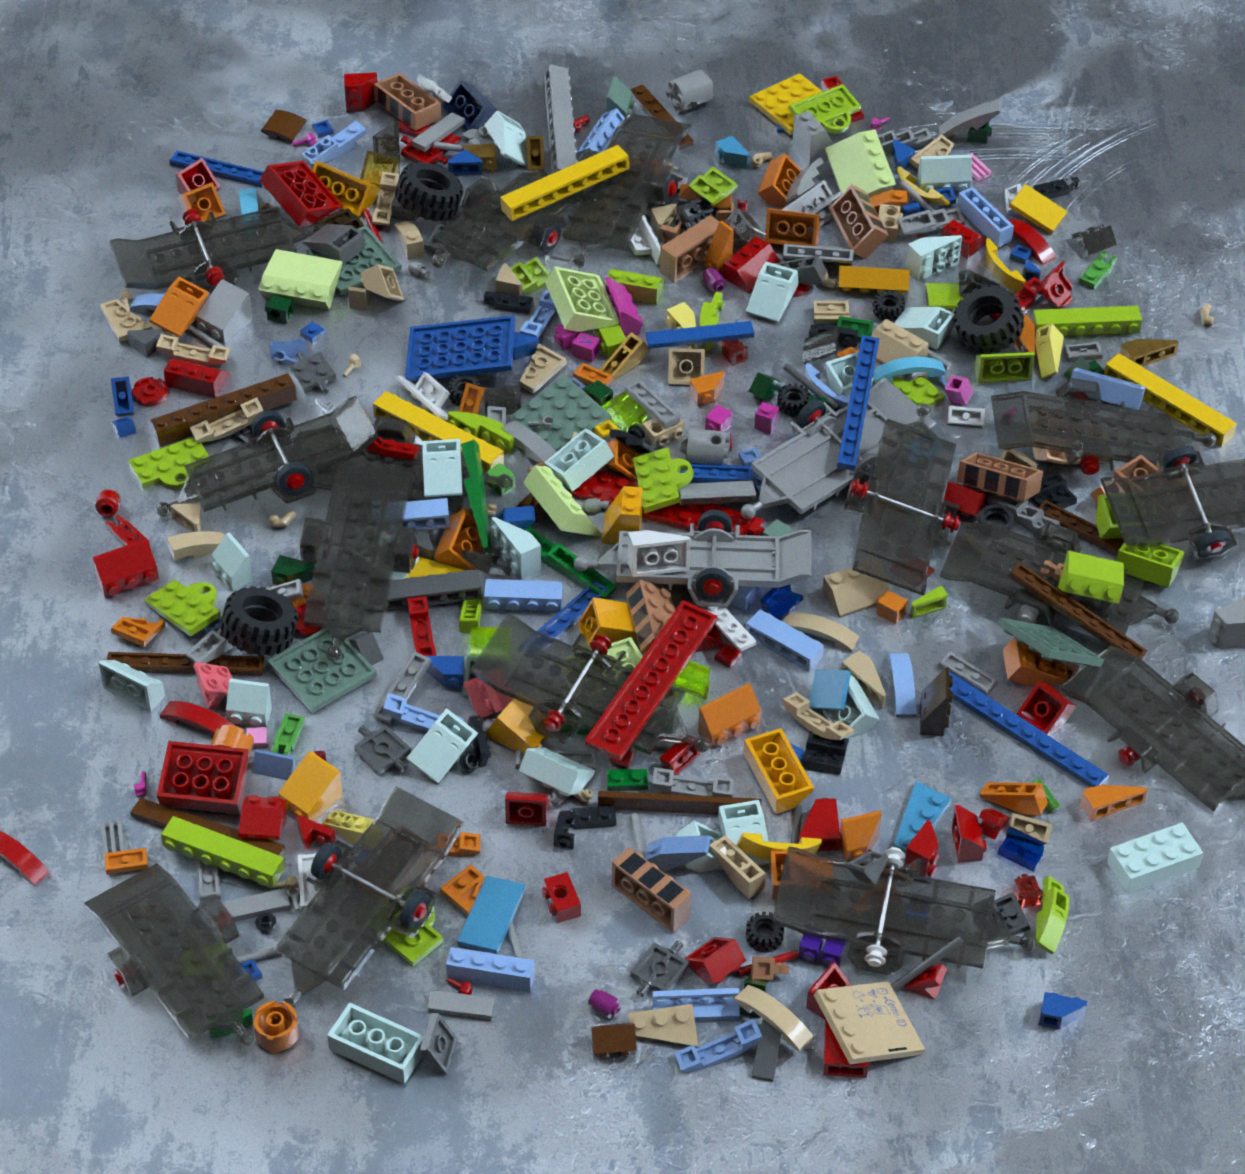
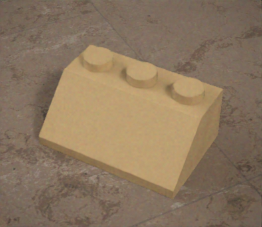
M887 319L877 326L871 337L880 338L876 361L881 364L900 358L928 356V342Z
M873 559L824 576L822 592L839 618L876 606L877 599L881 595L883 596L889 588L883 570L877 561Z

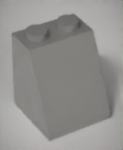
M810 111L794 116L792 147L807 165L820 157L823 161L828 160L825 148L833 145L827 131Z
M222 279L196 315L198 329L226 343L252 320L250 294Z
M1245 597L1214 611L1208 637L1220 649L1245 647Z

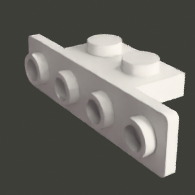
M636 209L633 219L635 228H624L623 235L634 255H651L655 264L660 265V245L657 237L653 234L645 215H643L640 209Z
M425 372L416 385L405 379V377L397 375L396 379L400 382L399 385L403 389L409 390L411 392L410 395L414 399L420 400L422 402L421 405L425 409L431 410L433 412L432 415L448 421L447 414L441 407L450 393Z
M701 606L702 609L717 615L715 625L739 651L756 645V640L725 607Z

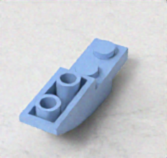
M355 121L332 138L327 135L304 151L302 155L311 164H315L316 161L322 163L331 161L356 147L355 142L366 135L367 131L358 121Z

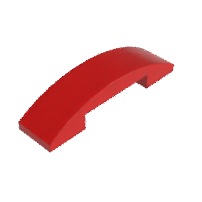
M1012 218L1008 220L1014 225L1013 235L1032 250V257L1042 266L1056 259V255L1049 244L1034 228L1018 219Z
M1036 277L1023 284L1022 290L1014 295L1018 299L1022 312L1042 295L1040 286L1043 282ZM990 314L989 316L997 321L1001 314Z
M426 596L407 598L415 652L423 656H436Z
M169 701L159 715L160 718L178 724L181 721L210 732L211 738H213L216 728L221 729L222 725L235 726L211 710L182 701Z
M0 831V857L19 870L21 877L33 886L37 885L50 873L49 870L25 846L8 834Z

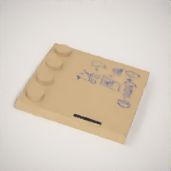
M889 981L816 990L814 997L849 1064L922 1055L925 1051Z

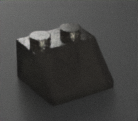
M520 386L485 388L483 395L485 416H487L488 406L506 407V415H512L521 408Z

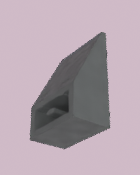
M326 224L303 241L304 245L324 257L342 261V265L365 249L364 233L351 225Z

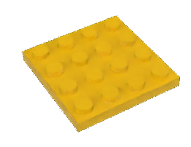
M799 73L749 96V102L774 123L780 125L791 136L794 131V115L789 111V105L823 91Z

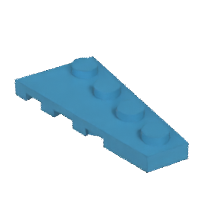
M916 781L894 847L901 849L906 855L907 846L927 820L931 821L934 827L951 804V798Z

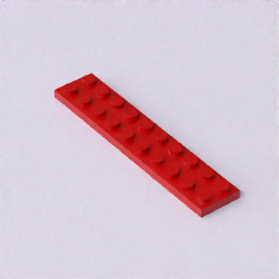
M598 470L593 476L583 482L580 487L574 491L569 490L572 497L582 500L597 498L600 501H609L610 506L623 486L639 487L637 481ZM680 503L647 513H645L642 505L643 518L690 531V523L695 524L698 530L699 518L709 510L725 512L731 519L732 530L735 525H740L739 535H747L748 528L757 519V516H754L752 519H745L740 511L716 504L680 505Z
M682 600L585 739V745L621 761L716 623L717 615Z

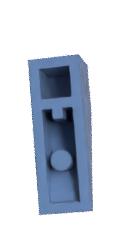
M708 835L663 837L648 844L645 859L650 863H654L664 873L707 855L711 837Z

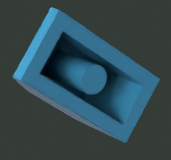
M733 136L715 142V157L724 165L746 169L750 167V154Z

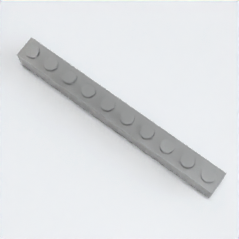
M549 64L544 75L551 170L553 174L578 163V160L576 159L577 149L575 148L576 138H574L575 127H573L574 117H572L573 107L571 106L572 96H570L571 86H569L570 76L568 68Z

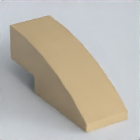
M215 531L178 534L167 538L168 548L175 561L188 556L197 559L212 554L224 538L222 532Z

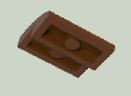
M276 109L261 129V132L274 140L280 137L292 144L307 120L294 113Z

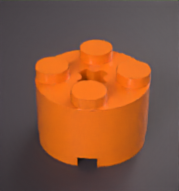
M222 725L221 729L216 728L210 745L248 749L249 759L254 738L250 733L248 736L244 734V729L240 727Z
M270 1001L257 1009L253 1024L256 1040L262 1048L268 1050L271 1054H276L279 1051L290 1048L298 1041L297 1014L290 1004Z

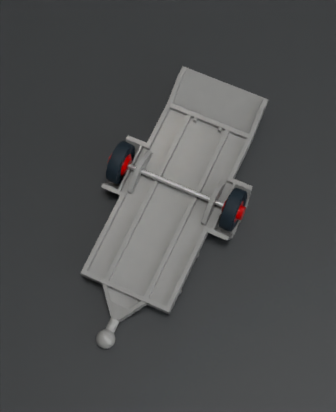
M883 378L870 389L855 471L837 468L848 405L835 412L825 402L814 399L807 403L799 412L796 419L798 425L793 421L790 422L792 430L797 436L751 463L750 468L763 481L758 502L753 505H744L741 509V515L745 519H752L756 511L761 508H769L789 503L797 512L803 514L809 509L815 510L817 504L833 494L838 496L841 489L853 481L856 482L857 479H859L860 484L867 482L868 491L876 493L888 485L897 470V467L889 460L911 447L936 422L890 381Z
M709 510L699 518L698 530L695 524L690 523V533H669L690 537V571L633 577L628 565V532L635 531H620L619 542L605 553L599 561H589L587 558L580 556L575 559L574 567L580 572L586 571L588 568L617 570L616 582L636 583L640 579L650 583L668 584L669 590H671L672 584H688L687 589L697 606L728 607L738 591V586L779 588L811 578V531L801 529L782 536L739 535L740 525H735L732 530L731 519L725 512Z

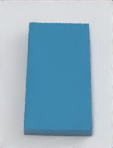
M486 876L457 940L458 946L498 954L509 925L524 895L526 885Z

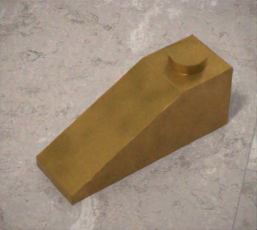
M631 332L599 370L612 375L613 381H615L638 365L649 353L650 349L643 340Z
M1135 339L1122 344L1120 354L1143 367L1175 356L1179 342L1177 340Z

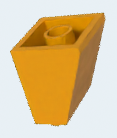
M623 486L605 512L601 543L617 544L620 531H641L643 487Z
M593 597L577 622L584 652L591 650L590 643L594 641L596 635L607 636L611 643L629 637L632 638L634 643L637 642L630 608L626 602Z
M520 692L486 730L488 738L515 752L520 750L523 752V755H525L527 748H540L542 746L540 741L542 739L546 741L553 732L549 731L543 723V719L548 716Z
M309 751L280 789L278 797L280 799H287V811L293 814L296 819L300 815L316 821L343 796L341 774L334 766L312 751Z

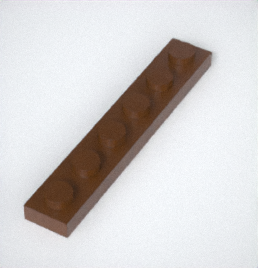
M644 85L630 89L632 91V99H635L640 108L678 150L693 145L694 140Z

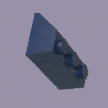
M460 80L451 92L450 96L452 99L450 102L445 101L442 105L449 114L454 113L465 118V124L462 127L466 131L471 129L479 130L498 111L473 85L463 80Z

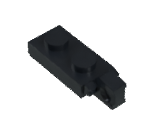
M1070 177L1069 179L1064 178L1034 185L1032 188L1046 198L1052 199L1069 195L1074 189H1079L1080 180L1078 177Z
M485 291L484 304L495 306L498 310L530 314L534 302V297L490 291Z
M824 324V326L811 325L809 337L857 347L859 331Z
M480 715L468 716V725L478 732L472 742L474 753L479 759L478 766H486L488 758L491 757V747L487 745V734L482 728L483 720Z
M615 805L572 808L559 812V814L567 815L566 824H570L572 827H576V829L617 826Z

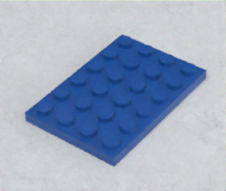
M509 315L410 327L405 379L410 382L418 381L424 372L434 379L455 377L456 375L466 376L511 371L514 352L515 316Z

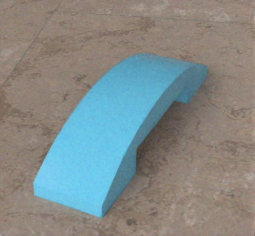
M256 188L239 190L244 237L261 236Z
M906 357L876 367L873 372V379L876 384L883 378L893 382V376L926 372L928 377L946 375V371L942 361L928 357Z

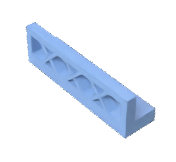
M617 108L601 116L577 151L578 157L585 154L594 156L608 149L627 121Z
M739 988L653 991L652 1008L654 1010L693 1004L695 1022L740 1020L739 1004L734 1001V998L739 994ZM725 996H734V998H724V997H725Z

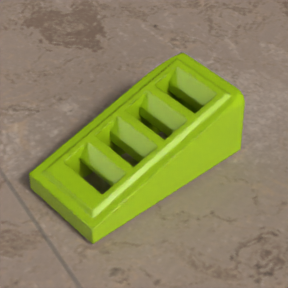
M939 586L911 603L910 617L914 618L946 608L948 594L943 586Z
M482 599L463 601L459 618L461 633H479L483 606Z

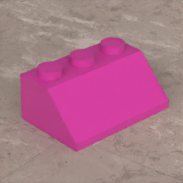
M606 277L605 289L625 337L631 332L635 335H640L643 321L641 316L638 317L637 307L632 303L631 293H628L622 284Z

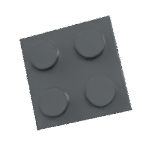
M431 1013L429 1022L426 1025L424 1039L421 1042L420 1051L437 1073L444 1075L448 1072L457 1037L439 1013Z

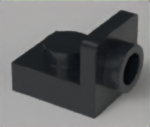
M558 814L553 846L573 849L575 834L569 833L570 824H566L567 815Z

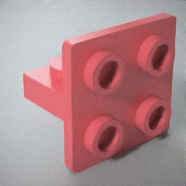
M195 662L193 666L198 676L197 683L208 709L215 710L223 697L228 695L229 680L232 679L229 669L224 666Z
M500 668L463 683L476 716L480 715L481 718L503 710L513 700Z

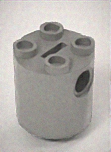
M696 70L671 80L668 83L666 96L668 100L672 101L677 113L683 112L710 101L713 98V82L704 71Z
M690 428L689 435L685 439L681 438L680 453L686 455V460L689 463L728 465L730 432Z

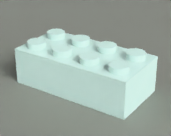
M1182 822L1111 847L1107 863L1128 894L1200 868L1203 852Z
M350 1002L327 1035L329 1050L404 1084L424 1055L420 1051L421 1042L424 1039L423 1035Z

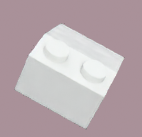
M650 530L628 532V565L632 576L639 577L690 571V537Z

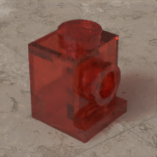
M738 339L722 341V354L732 366L748 361V346H744Z
M1021 874L1014 879L1013 891L1021 909L1041 905L1043 891L1042 889L1040 890L1034 875Z

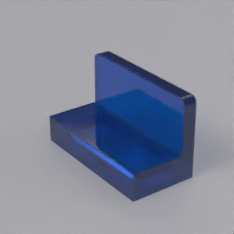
M789 584L779 588L773 587L760 599L762 611L782 621L804 598L803 595L792 592L791 585Z
M1009 826L1006 838L999 847L997 854L1035 872L1044 858L1046 843Z

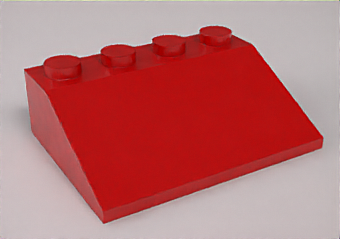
M304 161L267 165L259 180L299 227L312 225L344 207Z
M168 741L156 795L159 804L172 808L240 815L245 792L249 750Z

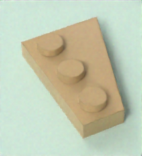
M941 134L911 157L909 163L919 169L921 157L947 156L950 154L954 143Z
M118 299L100 304L101 310L119 342L128 340L127 331L152 329L151 325L145 324L142 318L131 313L130 309Z
M538 344L535 354L531 357L529 366L526 367L519 381V386L534 394L567 364V359Z
M693 1004L628 1013L629 1023L635 1024L636 1037L699 1047Z

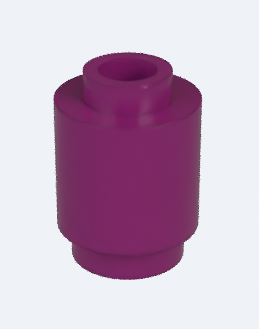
M706 269L702 275L705 284L713 293L723 291L726 281L716 269Z
M596 989L589 997L588 1004L591 1008L609 1019L613 1016L616 1017L621 1010L620 1000L603 990L599 991Z

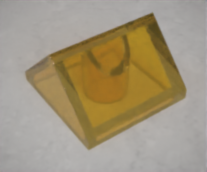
M367 150L360 179L380 187L382 172L397 173L400 178L399 158Z

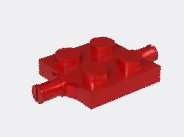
M406 136L401 137V142L407 144L401 150V156L414 163L427 162L433 164L440 162L443 165L448 163V159L443 157L448 150L437 149L432 146L423 152L411 146L413 139H409Z

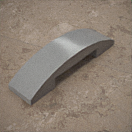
M654 767L652 786L668 794L732 797L734 779L714 776L713 781L676 776L674 775V770Z

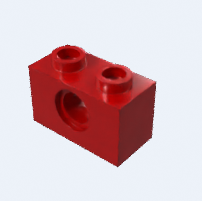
M568 872L544 878V887L541 888L544 900L548 899L550 915L555 916L557 923L581 917V903Z

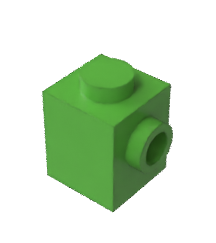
M499 463L486 472L487 486L500 496L505 495L516 487L515 474L503 464Z

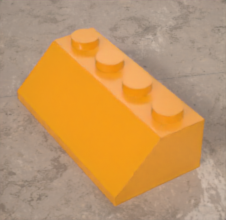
M319 161L315 162L312 169L344 206L343 210L349 208L352 214L361 217L363 215L362 211L369 209L375 203L381 187Z
M839 266L838 287L842 288V291H852V288H857L859 292H870V289H875L877 293H882L883 290L886 292L887 290L897 291V294H905V291H909L910 270Z
M782 728L744 739V756L775 814L794 809L814 791V786Z

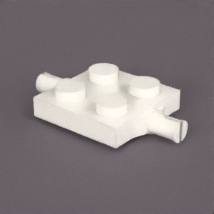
M422 75L418 76L417 81L420 83L418 86L428 94L433 92L432 95L442 103L444 100L448 103L450 102L452 97L445 90L437 86L434 81L428 80Z

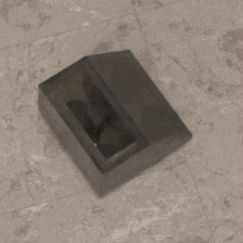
M737 207L724 221L734 229L733 254L757 236L762 239L766 235L747 212Z
M1104 224L1086 228L1082 232L1071 234L1072 238L1066 239V243L1080 258L1117 245L1111 225L1104 227Z
M971 270L959 272V296L963 298L967 293H972V290L976 288L977 290L981 289L982 286L991 287V285H995L1000 288V283Z

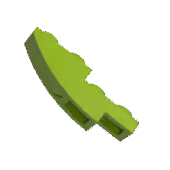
M715 292L711 303H703L700 313V326L719 324V312L723 311L725 301L722 300L723 293ZM715 342L701 343L702 349H705L706 354L715 345Z
M449 411L447 413L448 423L454 424L456 427L469 432L479 439L482 438L508 453L514 450V436L504 431V424L491 418L468 412Z
M1047 876L1043 879L1042 910L1036 915V945L1052 955L1063 934L1068 916L1070 897L1064 893V886Z

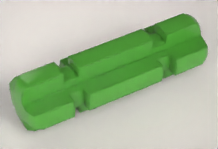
M1039 777L1032 780V783L1044 784L1043 780ZM1043 785L1048 801L1047 808L1051 812L1057 811L1060 803L1057 799H1053L1054 795L1046 785Z

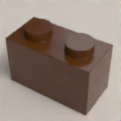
M634 1023L590 1026L592 1053L597 1054L598 1058L610 1057L612 1052H619V1056L632 1055V1051L637 1050Z

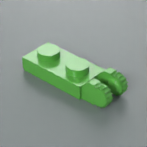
M1103 251L1099 258L1079 278V283L1095 289L1111 271V268L1117 261V257L1113 255L1108 263H1105L1104 261L1108 253Z
M285 713L273 742L272 753L279 754V749L284 750L283 755L291 756V752H293L305 724V717Z

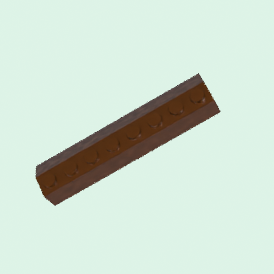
M289 373L150 419L148 423L161 447L193 436L190 427L205 420L210 424L242 409L241 404L256 397L264 411L296 401L295 384Z

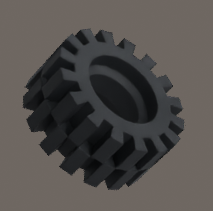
M883 290L882 294L878 292L874 297L873 313H875L876 317L879 316L878 319L880 320L884 318V320L890 319L893 322V319L897 320L905 310L904 296L902 297L901 293L897 294V291L892 293L891 290H888V292Z
M456 375L455 379L452 378L451 382L449 381L448 383L449 399L452 403H456L457 406L461 404L464 392L459 390L465 389L466 383L481 387L479 379L470 375H461V377Z
M790 383L788 387L784 385L783 389L780 388L777 398L779 411L782 410L783 414L787 412V416L793 414V417H796V414H799L801 409L808 403L810 396L806 387L803 389V385L798 387L797 383H794V386ZM788 399H798L799 401H790Z
M764 911L762 915L758 912L755 913V917H750V921L748 920L746 926L747 942L749 941L750 947L754 945V950L756 951L758 948H761V952H764L765 949L768 952H772V947L776 950L778 945L781 946L784 939V925L782 919L779 920L778 915L773 917V913L769 912V915H766V911ZM768 928L773 931V934L763 936L758 934L757 930Z

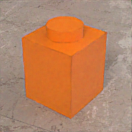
M888 590L877 599V615L897 624L906 613L908 600Z

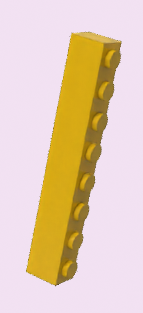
M616 145L501 196V209L511 221H514L630 169L629 156L619 145Z
M1120 353L1106 363L1105 376L1145 386L1143 401L1216 445L1222 447L1234 436L1236 422Z
M385 391L373 403L374 417L386 423L401 426L407 434L414 432L423 441L460 439L462 444L475 439L479 444L482 472L485 474L497 464H504V451L499 447H495L485 440L475 437L454 424H450L440 417H436L426 410L399 398L395 394ZM462 451V462L466 464Z

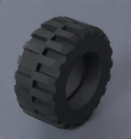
M417 162L403 168L396 186L395 196L403 209L405 208L410 214L412 213L418 218H424V220L445 221L456 214L464 191L459 178H456L455 174L450 173L446 168H441L439 165H432L427 162Z
M991 285V287L982 286L978 290L976 288L972 290V293H967L964 299L958 302V307L954 310L953 322L961 343L970 351L975 350V353H998L1003 348H1009L1011 343L1014 344L1017 341V336L1020 337L1024 328V315L1018 299L1014 296V293L1004 287L998 288V286ZM1001 314V317L992 324L985 326L976 325L980 319L987 315Z
M250 586L248 589L244 587L239 589V591L236 590L227 598L220 622V629L229 644L236 646L238 650L246 651L250 655L273 656L275 653L279 654L286 650L292 643L298 623V612L293 603L286 599V596L278 594L275 590H267L265 587L256 588V586Z

